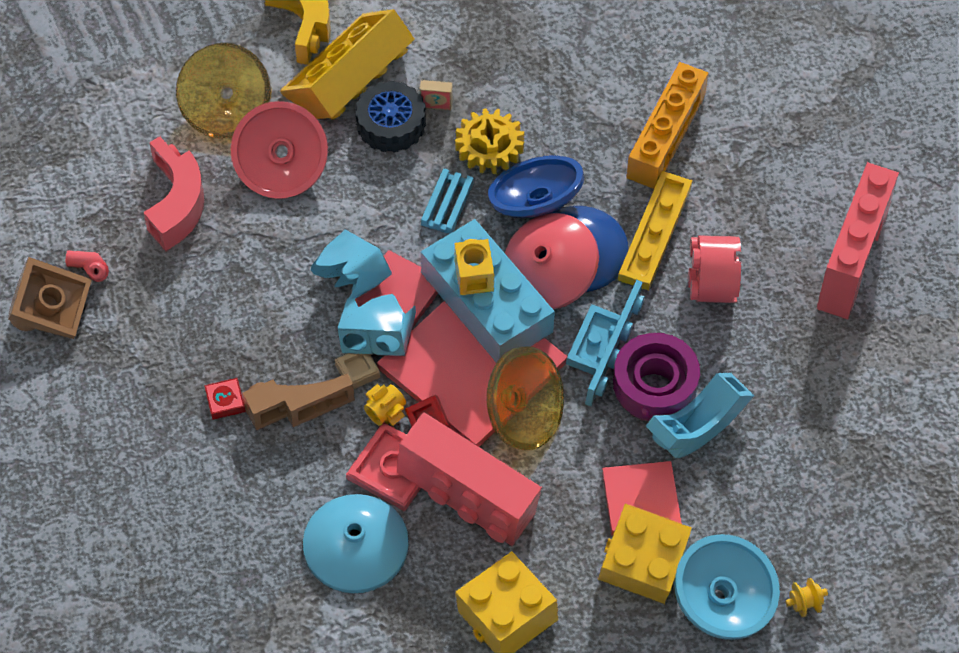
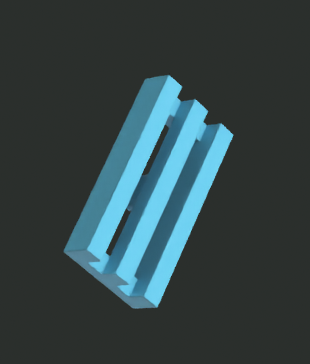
M443 168L421 218V226L447 234L452 233L474 184V177L467 176V178H462L461 173L455 172L452 175L449 174V170ZM448 182L450 183V186L443 199V202L440 206V209L437 213L435 220L432 221V216L436 210V207ZM458 186H461L462 190L447 225L442 224Z

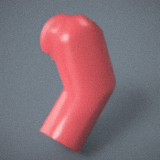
M69 250L66 253L67 267L83 268L90 279L96 282H101L107 278L109 273L108 265L98 253Z

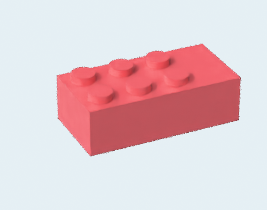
M425 412L422 413L399 445L396 472L427 491L430 498L440 505L447 504L456 510L458 515L467 523H476L484 528L487 534L499 543L506 542L513 546L535 516L542 489L541 486Z

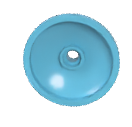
M361 494L341 496L324 504L309 520L303 536L304 557L313 575L326 586L346 593L368 592L387 584L398 574L404 565L409 547L407 529L399 513L385 501ZM354 529H357L361 532L357 536H351L349 534V532Z
M719 534L698 540L685 551L675 573L674 590L681 610L694 626L713 637L728 640L749 637L760 631L776 612L780 596L779 580L776 571L768 557L757 546L743 538ZM715 590L722 591L724 599L718 598Z

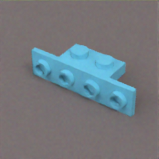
M636 280L621 315L591 304L568 354L566 365L594 375L588 387L585 404L588 406H592L596 395L603 396L609 378L605 376L608 367L614 369L616 357L620 351L617 349L620 340L626 342L632 330L633 323L629 322L632 313L638 315L645 299V296L640 295L642 281Z

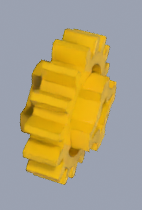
M485 108L481 116H478L473 111L471 112V121L462 119L461 128H456L455 150L459 151L460 161L468 159L469 169L477 165L479 166V172L482 174L486 168H491L492 173L496 174L497 167L501 166L504 170H508L509 161L516 164L519 162V154L524 152V131H520L519 121L512 123V114L508 113L504 117L500 116V109H496L494 114H489L487 108Z

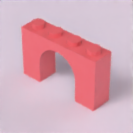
M867 162L826 267L816 309L848 320L860 288L874 240L878 241L885 223L899 172Z

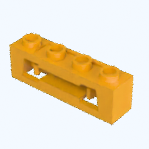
M682 62L678 63L628 157L627 179L652 189L655 188L661 172L667 170L706 95L709 72Z

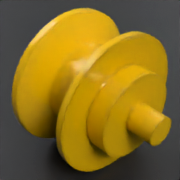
M808 578L806 587L800 588L796 582L792 583V591L789 592L790 599L785 600L787 607L792 606L795 612H799L802 617H806L808 608L813 607L817 613L822 611L824 596L828 595V591L826 588L821 590L818 583L815 584L812 578Z

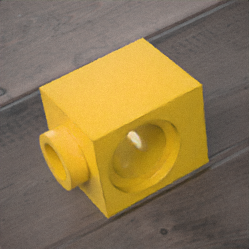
M468 239L463 242L454 243V262L460 295L493 292L494 269L489 240ZM470 263H477V264H479V265L472 266V265H469V264H470Z

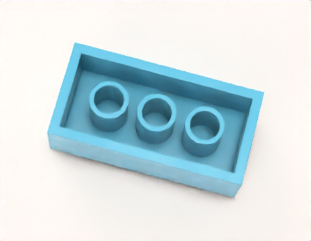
M476 219L421 251L422 275L499 366L553 333L555 311ZM468 239L489 240L494 269L493 292L460 295L454 262V243L463 242ZM470 263L469 265L476 266V265H479V264H477V263Z

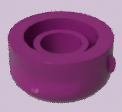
M665 333L639 335L629 340L616 357L613 377V389L616 398L628 413L640 420L650 421L655 415L674 414L695 399L700 379V364L691 347L673 335ZM651 374L661 375L667 378L670 384L660 388L650 387L641 378Z

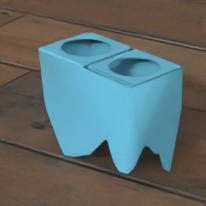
M344 230L324 248L310 269L313 274L324 278L340 276L334 287L353 284L352 294L349 297L354 299L373 289L392 275L381 250L348 230Z
M393 294L373 298L358 307L354 298L349 297L346 300L338 325L342 353L405 356L416 315L415 306L405 314Z

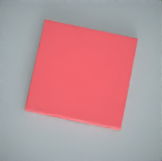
M443 301L411 331L405 356L385 355L377 362V368L417 402L433 395L438 396L450 424V429L480 447L566 364L568 356L547 339L543 338L499 366L448 304Z

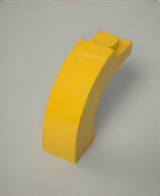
M265 0V6L289 10L301 18L302 24L295 42L297 63L308 65L312 54L318 53L320 41L329 43L331 27L328 0Z

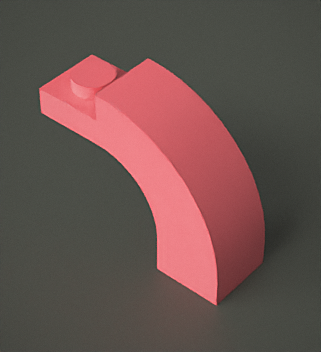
M159 136L149 142L152 158L156 165L170 179L173 186L169 194L162 201L143 213L147 230L162 248L167 251L184 240L197 225L204 207V191L200 169L193 154L187 151L180 155L173 144L168 145Z

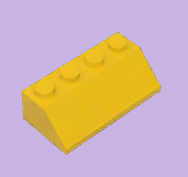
M395 9L363 13L289 81L280 92L294 104L308 110L316 119H335L345 112V105L351 99L358 98L362 92L364 93L367 90L366 85L371 80L378 79L388 70L386 66L392 60H397L407 53V46L415 38Z

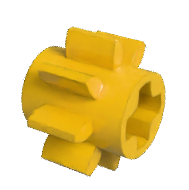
M376 384L365 393L368 400L366 401L367 404L364 405V410L375 424L381 426L385 422L394 426L405 417L402 410L404 409L403 406L406 405V400L394 385L390 384L387 387L382 385L380 387Z

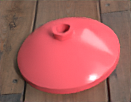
M269 102L252 109L237 125L231 141V159L238 177L248 188L269 198H291L307 191L322 175L328 158L327 138L319 121L305 108L290 102ZM286 146L288 154L283 158L278 157V148Z
M550 213L535 217L525 223L513 235L505 251L507 257L553 310L565 307L579 299L592 284L599 264L598 246L592 232L578 219L561 213ZM543 250H547L546 256L539 259V254Z

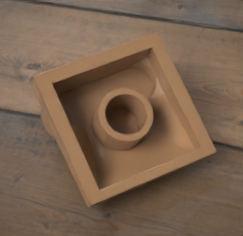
M28 257L17 283L9 309L8 320H10L14 327L22 331L38 329L74 339L92 279Z

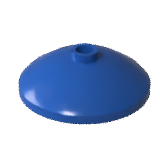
M541 156L520 162L502 172L492 182L488 190L491 206L499 213L514 218H535L553 213L569 203L577 195L584 183L583 169L576 160L565 156Z
M568 206L553 212L570 215L578 219L595 237L599 251V264L595 278L586 292L603 288L613 282L618 277L628 252L627 237L620 224L609 214L588 206ZM543 250L539 254V259L546 256L547 250Z

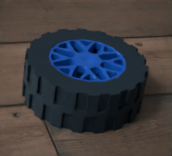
M382 81L377 83V85H371L364 93H361L359 101L356 102L355 115L358 135H361L362 141L365 144H369L374 150L379 149L381 152L386 153L387 151H393L394 153L399 152V150H406L411 145H415L419 141L420 136L424 134V127H426L425 102L423 103L421 94H418L412 86H407L406 83H397L395 81L383 83Z

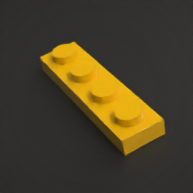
M661 172L619 271L618 281L634 286L636 280L643 282L642 289L650 290L692 188V180L668 172Z

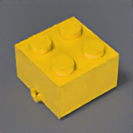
M625 503L612 539L608 538L604 550L607 554L598 580L665 604L692 527Z
M512 551L455 592L459 614L473 628L472 631L475 638L480 643L484 641L494 653H515L558 621L557 599Z

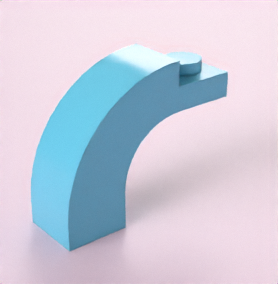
M716 373L702 392L686 407L674 414L655 415L646 424V427L653 433L652 438L660 447L667 449L676 459L698 450L725 429L745 408L754 395L732 373Z

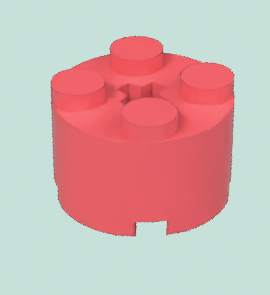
M698 235V237H691L690 257H692V268L688 270L690 300L711 303H737L736 297H739L741 281V262H739V258L736 256V251L741 252V243L738 236Z

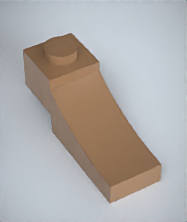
M348 374L306 385H277L274 379L266 383H256L247 391L242 392L245 410L256 430L288 417L292 427H295L355 401L353 383Z

